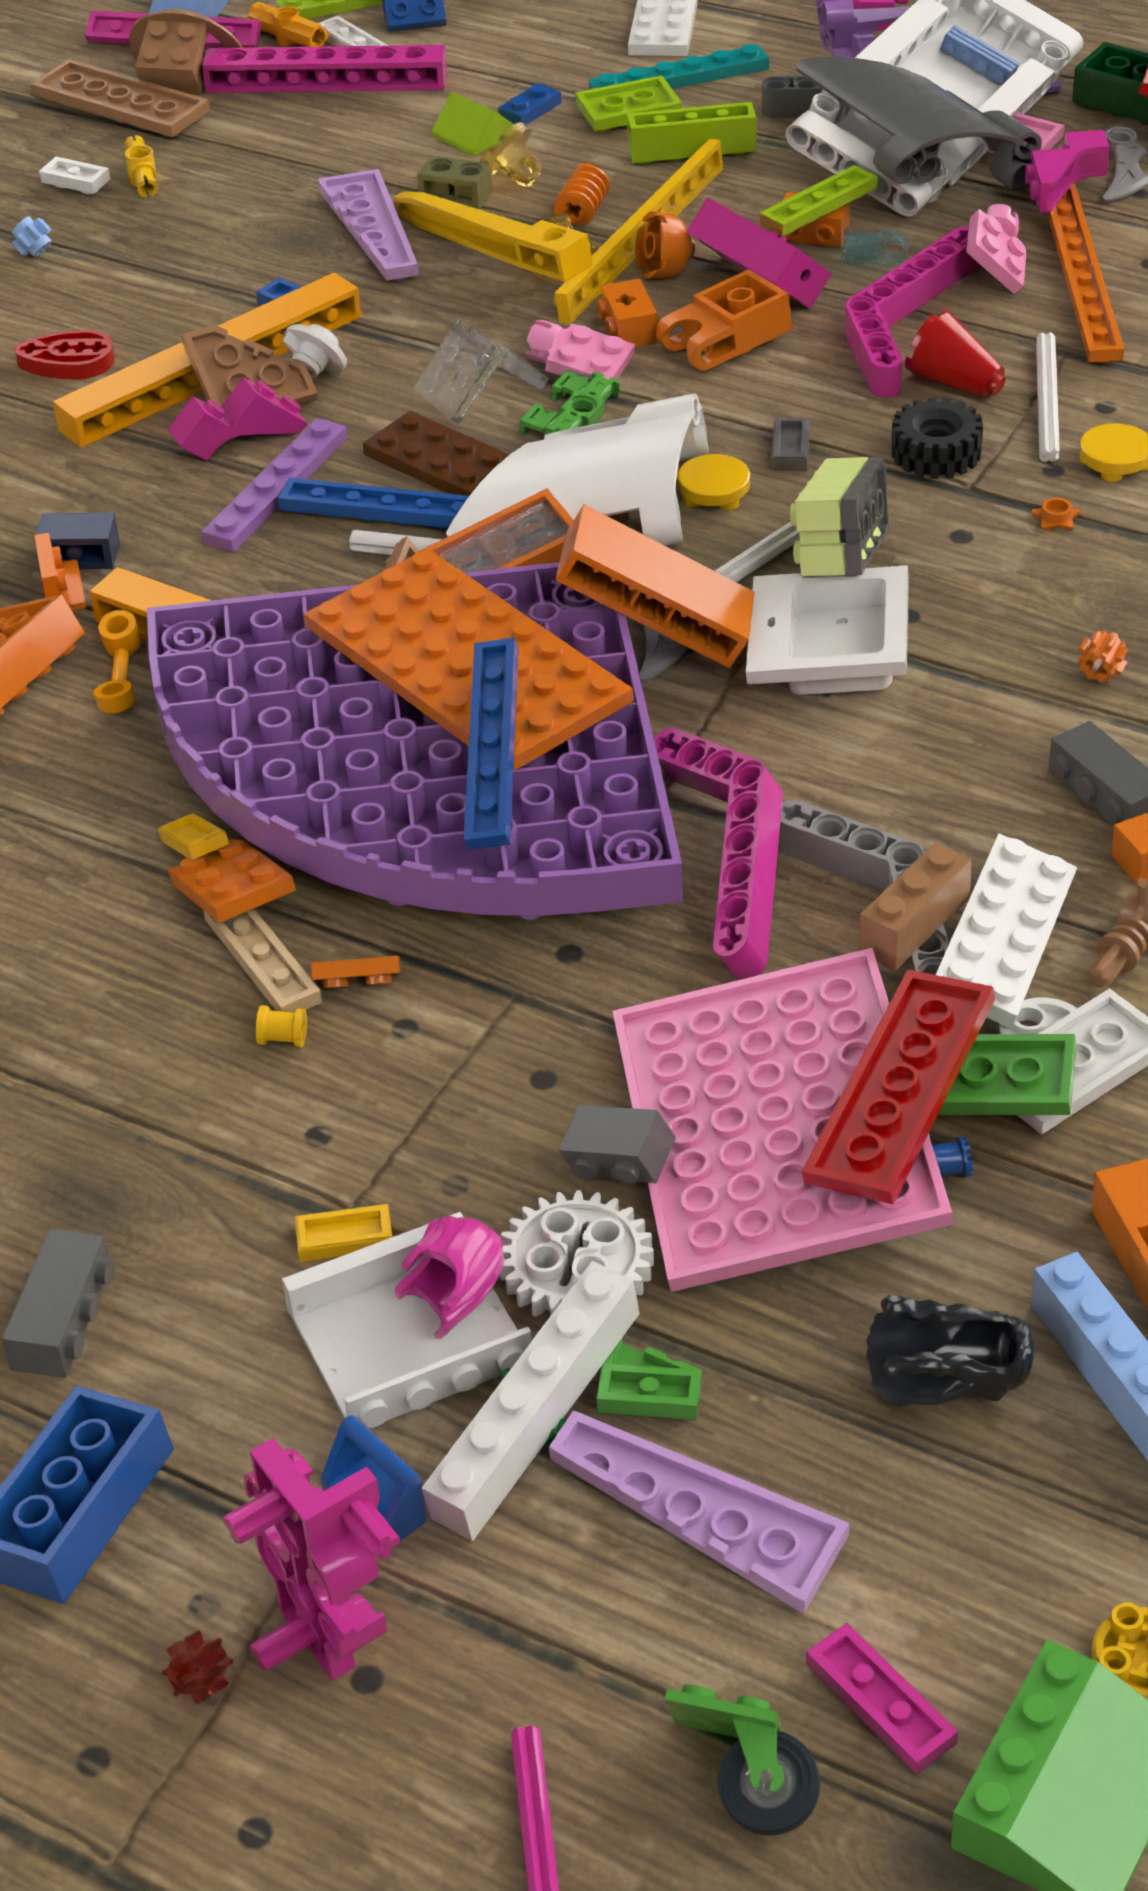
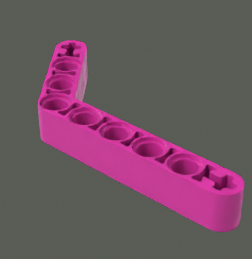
M969 226L954 229L846 301L845 336L872 394L879 397H892L901 391L902 356L889 331V327L980 266L966 252Z
M675 728L665 729L654 737L659 765L667 776L674 782L728 803L713 949L738 980L758 976L766 968L768 962L783 798L782 789L760 760Z

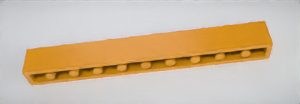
M334 272L218 326L228 330V335L244 342L249 339L272 349V354L279 356L290 350L282 341L285 331L292 324H301L308 327L316 324L332 331L360 318L358 287ZM181 342L54 400L53 406L58 431L82 448L203 390Z

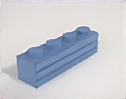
M956 25L945 34L940 50L1000 85H1003L1017 71L1020 64Z

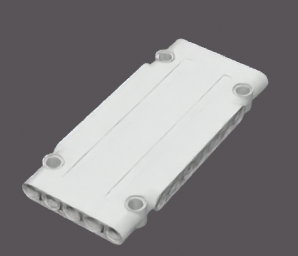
M918 0L855 58L883 62L904 68L926 77L982 113L1000 110L1014 118L1016 113L1025 114L1047 92L1051 84L1057 81L1061 70L1082 50L1084 43L1080 33L1026 0ZM956 25L1020 63L1019 67L1003 85H1000L940 50L944 36ZM824 89L821 93L814 96L810 109L787 128L785 135L787 142L793 149L834 174L856 165L878 176L877 189L867 194L905 217L914 216L926 203L936 201L941 189L946 184L950 186L955 184L989 149L981 137H966L944 141L939 146L937 153L941 160V167L933 180L923 183L913 176L905 184H897L879 172L873 164L876 151L893 136Z

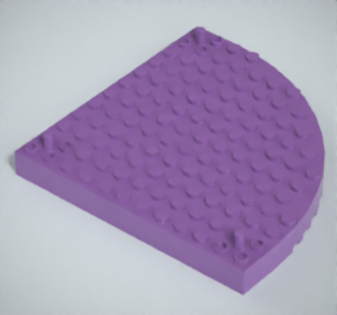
M559 562L465 572V574L632 687L634 702L513 772L510 845L468 850L464 842L469 746L305 626L304 613L342 594L355 585L147 608L148 652L160 726L172 758L190 787L214 814L246 840L284 863L331 884L387 900L394 906L409 904L428 909L481 915H520L527 920H535L546 915H577L587 912L683 902L682 861L626 616L556 581Z

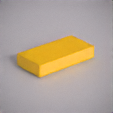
M194 813L165 824L158 829L161 841L191 860L229 845L226 832Z
M388 1204L295 1216L300 1262L341 1257L392 1238Z

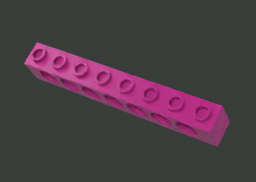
M445 45L207 48L202 64L206 93L444 90L447 77Z

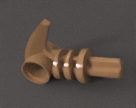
M1138 877V893L1131 892L1126 897L1119 912L1117 923L1097 944L1099 957L1087 972L1088 978L1093 980L1096 987L1102 988L1104 985H1110L1120 972L1132 971L1148 948V880Z

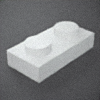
M55 157L39 171L42 183L55 185L57 188L81 191L84 194L96 193L110 180L109 168L61 157Z

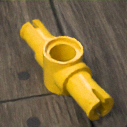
M135 135V141L130 136L125 141V159L129 183L137 187L140 196L147 197L146 192H149L150 197L154 196L157 193L158 186L156 184L157 174L153 149L145 145L144 139L141 136Z

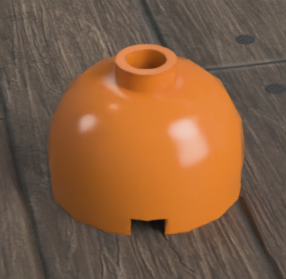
M648 212L642 219V221L647 222L644 231L638 230L636 236L635 254L637 267L646 270L647 273L642 274L643 278L671 279L683 272L690 259L694 256L695 241L686 232L688 229L686 223L676 215Z

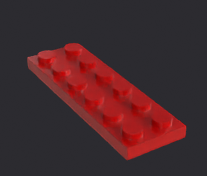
M907 969L802 1169L804 1184L894 1204L995 1001L993 986Z

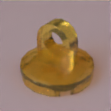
M517 122L507 129L498 139L500 141L497 143L498 147L496 149L494 146L489 147L480 162L490 163L491 176L502 169L517 184L530 186L538 179L542 168L538 159L525 146L532 132L523 122ZM519 165L526 166L531 173L523 172Z

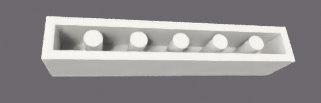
M591 1261L423 1485L422 1491L431 1520L472 1542L475 1540L548 1440L551 1430L555 1429L560 1419L565 1417L640 1314L634 1280Z

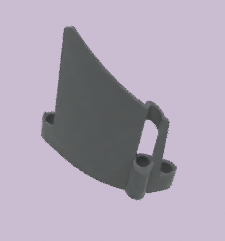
M817 57L801 59L797 65V72L893 136L876 151L873 164L879 172L895 183L905 184L913 176L923 183L930 182L937 176L941 167V160L937 156L941 142L958 138L981 137L988 148L994 151L989 170L992 176L1015 192L1022 191L1027 187L1025 165L1031 164V151L1041 149L1042 139L1036 132L1007 113L1000 110L982 113L926 77L883 62L861 58Z

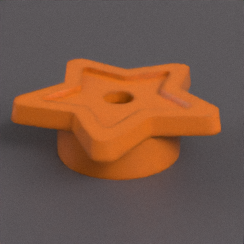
M1063 498L1047 499L1043 502L1042 508L1032 509V516L1042 521L1041 529L1044 531L1056 527L1073 530V519L1080 514V509L1072 508V504Z

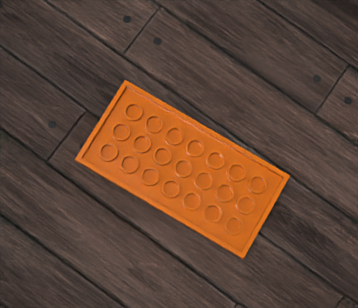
M428 548L417 552L406 560L385 569L374 577L355 585L342 594L304 613L305 626L467 746H469L474 643L515 637L519 647L513 772L634 702L632 687Z

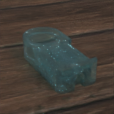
M846 228L842 239V261L845 263L898 266L904 263L908 257L910 241L905 234L898 231L879 230V233L876 234L849 232V228ZM895 242L902 246L903 252L893 255L886 251L885 246L888 243Z

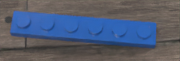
M289 477L278 497L280 510L293 511L298 514L312 513L329 515L335 518H359L366 521H387L402 525L415 524L444 529L449 528L469 496Z
M515 637L474 643L464 842L468 850L510 845L519 647Z

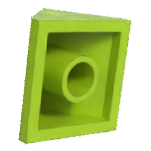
M451 91L431 132L432 137L472 156H476L518 134L519 128L494 110Z

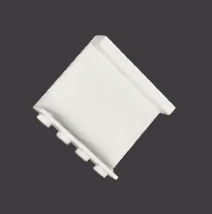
M461 1212L450 1215L456 1218L463 1217ZM428 1224L282 1278L287 1310L343 1419L353 1415L367 1428L377 1427L387 1420L413 1410L423 1409L435 1401L458 1392L469 1391L481 1383L502 1376L503 1371L513 1367L532 1341L529 1327L517 1330L494 1289L491 1290L475 1310L441 1339H437L434 1336V1333L441 1326V1320L427 1301L415 1295H406L402 1299H398L395 1296L394 1289L398 1283L411 1273L425 1257L421 1256L408 1272L402 1268V1262L422 1240Z

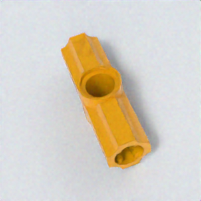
M256 2L251 5L250 12L247 14V19H259L261 31L275 36L277 44L282 46L298 44L303 47H323L328 38L327 28L322 27L319 23L300 17L299 11L295 7L275 8L261 2Z

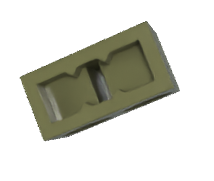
M431 155L417 173L419 192L431 194L479 210L492 193L490 163Z

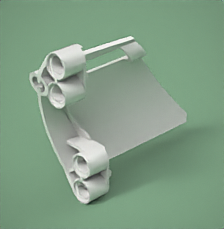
M697 394L638 404L630 417L552 432L544 435V440L526 443L506 457L480 482L453 519L446 532L447 536L449 537L548 488L573 520L583 504L606 516L639 510L643 535L664 546L683 543L680 523L681 516L675 490L679 461L709 454L704 414Z

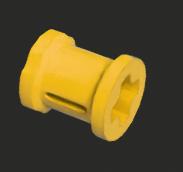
M266 1005L259 1007L256 1019V1041L258 1045H266L268 1041L291 1042L295 1047L299 1048L304 1046L307 1034V1014L305 1008H297L295 1012L272 1011Z

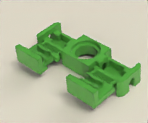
M566 370L552 385L551 400L557 401L562 395L565 396L568 393L571 395L561 406L560 415L557 411L553 413L546 411L544 406L535 403L521 418L519 434L524 436L528 431L534 429L546 435L552 432L595 424L603 416L605 401L609 396L612 395L619 398L620 381L613 377L606 379L604 374L593 372L590 382V378ZM577 409H584V410H588L589 412H580V411H576V410H577Z

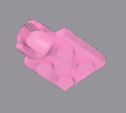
M995 204L988 207L986 214L979 209L970 217L966 252L1015 294L1024 286L1026 248L1017 238L1019 231L1017 213L1015 211L1011 213V207L1008 205Z
M536 320L527 337L531 351L526 350L525 354L531 360L546 364L545 371L562 376L566 370L590 378L591 382L593 372L604 374L606 379L611 377L618 379L634 356L635 344L624 341L617 336H609L591 330L586 326L572 323L570 327L563 329L560 325L545 320Z

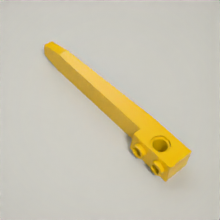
M403 191L394 196L397 214L416 227L514 266L566 282L593 265L591 245L586 233L544 220H540L534 225H528L424 192Z

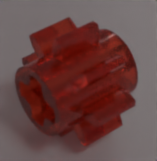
M198 1630L186 1636L184 1642L178 1641L167 1648L168 1654L173 1659L170 1661L168 1668L162 1671V1675L168 1676L169 1682L174 1688V1696L192 1694L195 1704H199L209 1698L211 1692L218 1693L229 1685L223 1674L227 1667L234 1662L233 1659L227 1657L224 1648L221 1646L222 1639L220 1637L214 1641H203V1635Z

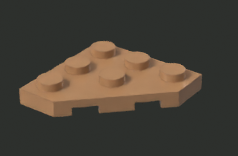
M217 325L182 334L183 346L206 399L212 400L220 407H222L243 377L255 384L259 380L264 382L275 391L277 397L282 399L286 395L298 405L317 400L318 392L306 365L295 359H292L290 362L272 354V349L249 339L244 342L228 335V330Z

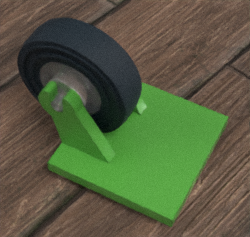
M685 1684L682 1691L667 1688L664 1700L676 1725L739 1738L725 1754L718 1774V1788L722 1803L730 1817L738 1825L752 1833L774 1836L790 1832L808 1819L817 1804L820 1793V1776L817 1764L811 1752L801 1741L783 1732L777 1711L769 1710L770 1703L749 1696H738L736 1703L715 1698L716 1693L713 1690L697 1685Z

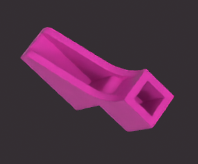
M1104 130L1065 132V145H1060L1059 149L1031 151V164L1025 165L1026 184H1030L1031 201L1036 200L1039 213L1053 211L1073 183L1088 177L1107 176L1110 146Z
M243 377L222 407L212 400L208 399L205 403L192 396L168 430L180 447L208 461L218 447L236 436L299 433L307 425V422L299 413L301 407L293 399L286 395L281 399L264 382L259 380L255 384Z

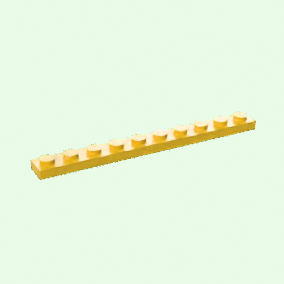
M708 139L592 255L593 265L567 280L555 292L554 304L557 308L560 323L572 324L601 294V285L611 284L636 259L638 230L644 231L647 222L642 221V219L648 212L669 213L678 216L723 170L721 140Z

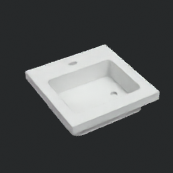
M908 565L866 568L862 575H847L846 573L845 575L801 576V573L753 577L752 591L755 593L746 662L748 685L788 682L790 692L797 695L870 691L887 688L892 683L893 675L907 674Z

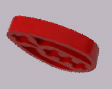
M70 330L46 334L21 342L14 349L17 365L20 369L49 378H92L109 370L115 361L111 338L105 333L96 330Z

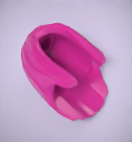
M443 1216L441 1219L430 1221L422 1240L402 1262V1268L408 1272L421 1256H425L417 1267L398 1283L394 1293L398 1299H402L406 1295H415L429 1303L441 1320V1326L434 1333L437 1339L447 1335L483 1302L494 1288L504 1266L501 1237L487 1225L475 1219Z

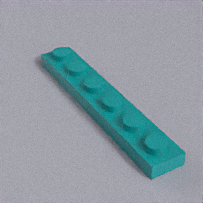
M747 44L739 49L730 51L717 50L710 55L700 57L688 56L681 61L659 62L656 66L646 68L634 67L630 68L627 72L617 74L604 73L597 78L588 79L589 90L661 75L670 87L674 89L769 69V57L759 45Z

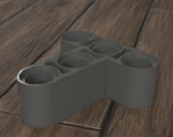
M772 76L765 78L762 81V113L771 118L800 117L810 109L814 96L821 93L823 89L805 76Z

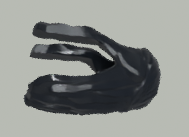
M889 1294L881 1300L883 1312L877 1313L874 1316V1322L869 1328L870 1334L866 1339L868 1346L866 1359L869 1362L870 1375L872 1377L871 1385L883 1401L897 1407L911 1404L939 1405L980 1394L987 1400L999 1401L1007 1391L1024 1384L1031 1372L1035 1353L1030 1329L1019 1317H1009L1007 1314H1002L999 1311H985L963 1303L947 1306L930 1299L915 1301L907 1297L891 1296Z

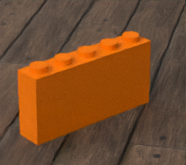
M583 504L565 535L556 581L731 668L749 640L755 592Z

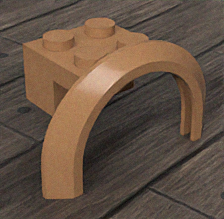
M168 9L145 15L134 23L129 35L130 47L134 58L137 59L135 69L140 80L193 95H201L204 85L202 68L204 60L202 53L208 33L213 35L224 48L243 47L231 32L214 20L197 12L182 9Z

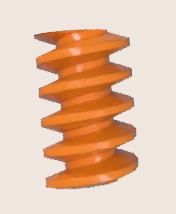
M581 162L578 164L554 203V213L557 219L565 224L579 226L588 224L593 219L610 189V180L606 173L590 163Z

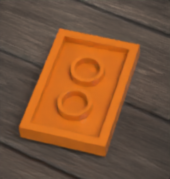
M243 839L228 840L229 845L194 860L186 857L180 862V865L168 869L172 885L219 923L296 891L292 875Z

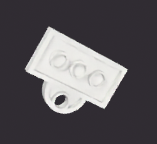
M1110 988L1078 1009L1067 1002L1053 998L1039 997L1026 999L1022 1003L1012 1028L1002 1024L999 1025V1034H1075L1077 1049L1071 1114L1017 1115L1041 1135L1148 1066V1017ZM1031 1020L1038 1023V1025L1024 1026L1019 1022Z

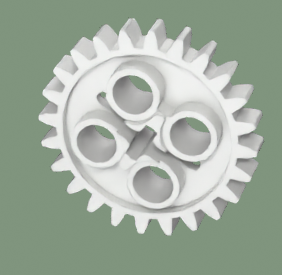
M577 1190L573 1200L568 1201L561 1192H557L556 1203L550 1204L541 1197L538 1199L539 1210L535 1211L524 1206L522 1208L523 1220L511 1218L509 1220L510 1232L501 1233L504 1266L500 1273V1279L505 1281L506 1293L508 1295L516 1294L519 1307L532 1303V1315L535 1317L545 1310H549L551 1316L591 1261L634 1280L636 1295L642 1296L643 1282L651 1281V1267L654 1266V1249L652 1248L651 1233L645 1232L644 1219L634 1220V1209L632 1207L619 1211L617 1198H613L607 1204H602L599 1192H596L590 1201L583 1200L581 1190ZM587 1228L582 1235L583 1247H580V1236L583 1229ZM569 1266H572V1277L569 1284L565 1286L569 1280Z

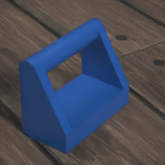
M350 1415L346 1417L340 1424L321 1475L322 1489L325 1491L367 1467L378 1483L379 1504L376 1509L396 1532L401 1541L427 1522L421 1477L355 1416Z

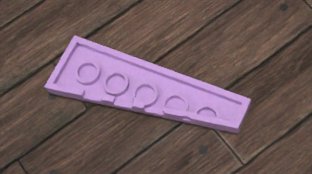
M379 169L318 179L320 194L386 281H402L419 275L418 263Z

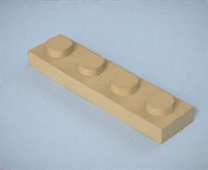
M251 909L221 923L204 911L205 921L276 1011L295 1012L297 1008H305L307 1010L322 1003L320 989L255 909Z

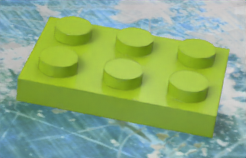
M662 75L575 92L576 105L595 132H608L615 127L627 125V113L682 108L681 100Z

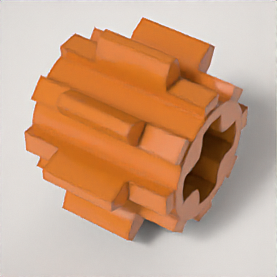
M1106 630L1096 631L1091 639H1083L1078 648L1081 655L1077 665H1079L1080 671H1084L1087 675L1086 678L1089 680L1095 679L1099 682H1108L1114 673L1121 675L1127 664L1124 657L1128 647H1125L1124 641H1120L1118 634L1114 632L1113 634L1106 633Z

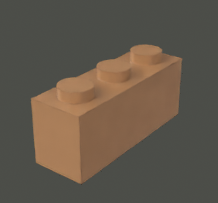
M934 842L860 913L859 951L873 948L876 961L896 971L970 898L972 859Z

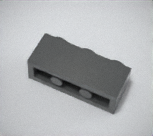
M1088 721L1051 738L1048 762L1049 771H1051L1055 778L1061 780L1072 789L1082 801L1087 802L1099 812L1108 823L1114 825L1148 813V768L1093 722Z
M49 1229L2 1338L10 1370L67 1377L73 1359H79L82 1354L84 1332L88 1322H93L97 1317L99 1295L104 1285H109L113 1277L114 1259L112 1256H108L104 1236Z

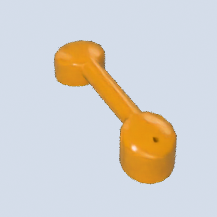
M115 610L106 614L100 620L98 626L105 651L113 657L111 681L99 685L93 693L98 709L107 714L124 712L136 702L132 684L127 681L129 656H132L139 649L141 643L134 615L126 610Z

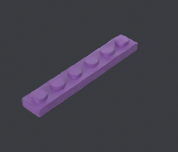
M316 418L201 531L203 544L235 552L279 508L278 497L288 478L308 479L348 438L346 426Z

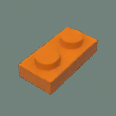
M400 956L311 962L312 980H322L323 988L349 986L348 978L366 976V985L392 983V974L401 973Z

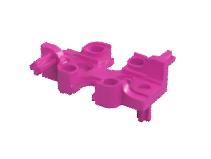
M272 1438L250 1451L253 1471L244 1476L246 1495L249 1498L253 1496L255 1499L223 1516L224 1524L229 1529L230 1536L236 1544H242L255 1536L261 1560L275 1581L280 1612L288 1621L251 1643L249 1647L256 1657L258 1666L261 1670L264 1669L265 1671L308 1647L330 1678L335 1680L355 1668L353 1652L387 1632L384 1613L380 1612L377 1614L361 1594L357 1593L351 1597L350 1594L379 1577L376 1557L380 1556L384 1560L392 1555L391 1548L400 1543V1538L376 1509L379 1504L378 1483L367 1467L325 1491L319 1486L313 1488L310 1484L309 1476L314 1473L304 1458L294 1449L290 1450L287 1448L283 1450L277 1441Z

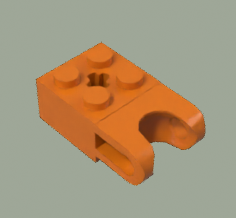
M747 269L693 295V303L664 316L658 322L656 337L660 345L672 352L687 349L689 364L700 371H706L736 356L747 354L753 348L765 342L775 340L780 335L792 330L789 294L750 269ZM674 327H682L683 331L669 338L670 332ZM704 350L705 354L701 357V352Z

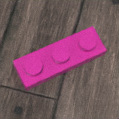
M848 1623L842 1625L806 1652V1664L916 1775L958 1744V1731Z

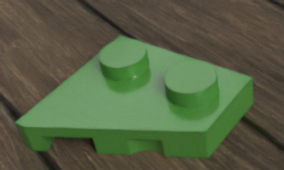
M622 1337L602 1365L597 1393V1413L697 1420L702 1387V1370L683 1361L671 1360L665 1353L649 1346L643 1353L623 1344Z

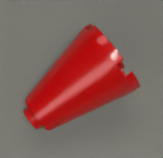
M942 309L940 317L936 314L930 316L920 327L910 344L915 351L912 359L906 355L905 368L915 375L984 399L991 395H997L1006 381V378L1003 377L1004 368L951 312Z

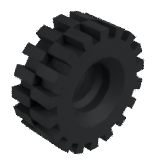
M936 397L928 398V402L925 403L919 399L913 401V406L906 404L902 406V412L897 410L892 420V458H895L894 462L897 466L903 465L904 471L909 473L915 470V476L923 477L924 474H931L930 479H938V475L945 474L946 478L954 477V472H958L960 475L967 473V467L973 469L977 466V461L981 459L982 416L980 413L976 414V409L972 406L965 408V403L958 400L956 404L951 403V398H943V402L936 401Z

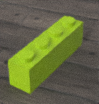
M752 102L627 113L628 150L632 163L651 164L654 161L660 160L682 161L685 158H690L708 139L721 140L722 155H744L747 152L757 151V117Z

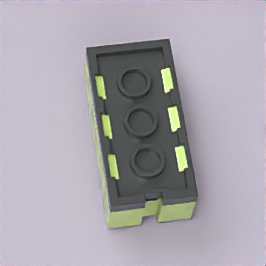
M885 456L870 457L869 459L868 457L825 459L819 469L815 471L811 480L807 482L803 491L799 493L795 503L791 504V525L797 527L800 540L794 542L793 555L795 563L800 564L801 576L845 575L846 573L847 575L863 574L890 530Z

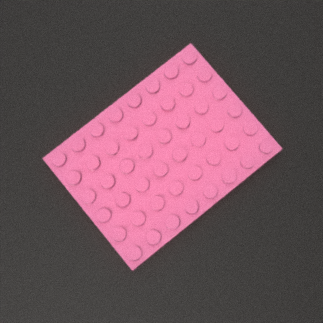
M873 948L613 1011L632 1108L658 1110L676 1137L657 1184L648 1183L671 1292L954 1225L952 1210L929 1134L894 1204L804 1184L802 1169L889 1005Z

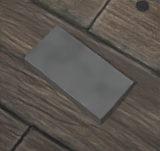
M774 418L771 470H807L810 419Z

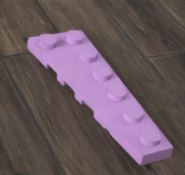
M574 1410L549 1446L550 1460L802 1613L806 1612L849 1536L848 1522Z

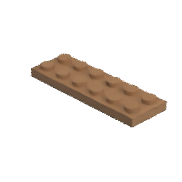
M67 59L30 84L32 95L44 98L49 102L61 103L73 109H80L96 116L113 119L119 123L137 126L142 130L160 133L165 137L179 135L182 130L197 122L210 111L208 99L72 59Z

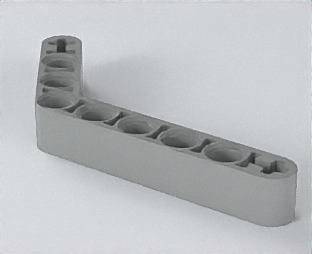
M798 800L782 802L778 852L884 891L925 852L923 847L917 842ZM944 924L904 962L906 971L908 969L936 975L949 946Z

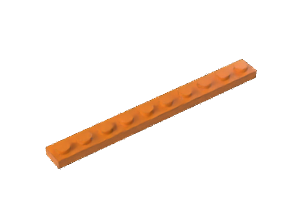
M1073 183L1053 211L1047 213L1081 339L1088 363L1106 364L1111 361H1123L1124 346L1075 183Z

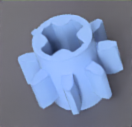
M28 216L12 230V234L17 238L12 242V245L21 255L26 256L30 252L33 257H37L51 244L52 240L47 234L52 229L42 218H37L33 221Z

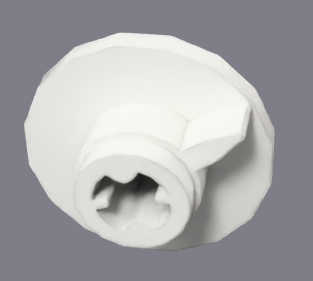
M292 324L285 331L282 342L293 352L290 362L292 359L304 363L311 378H316L322 371L339 374L347 366V358L338 347L339 341L337 337L326 328L316 324H312L309 327L301 324Z

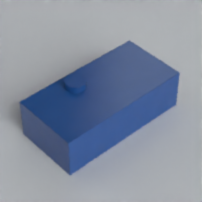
M76 1385L0 1486V1583L65 1604L174 1450L159 1409Z

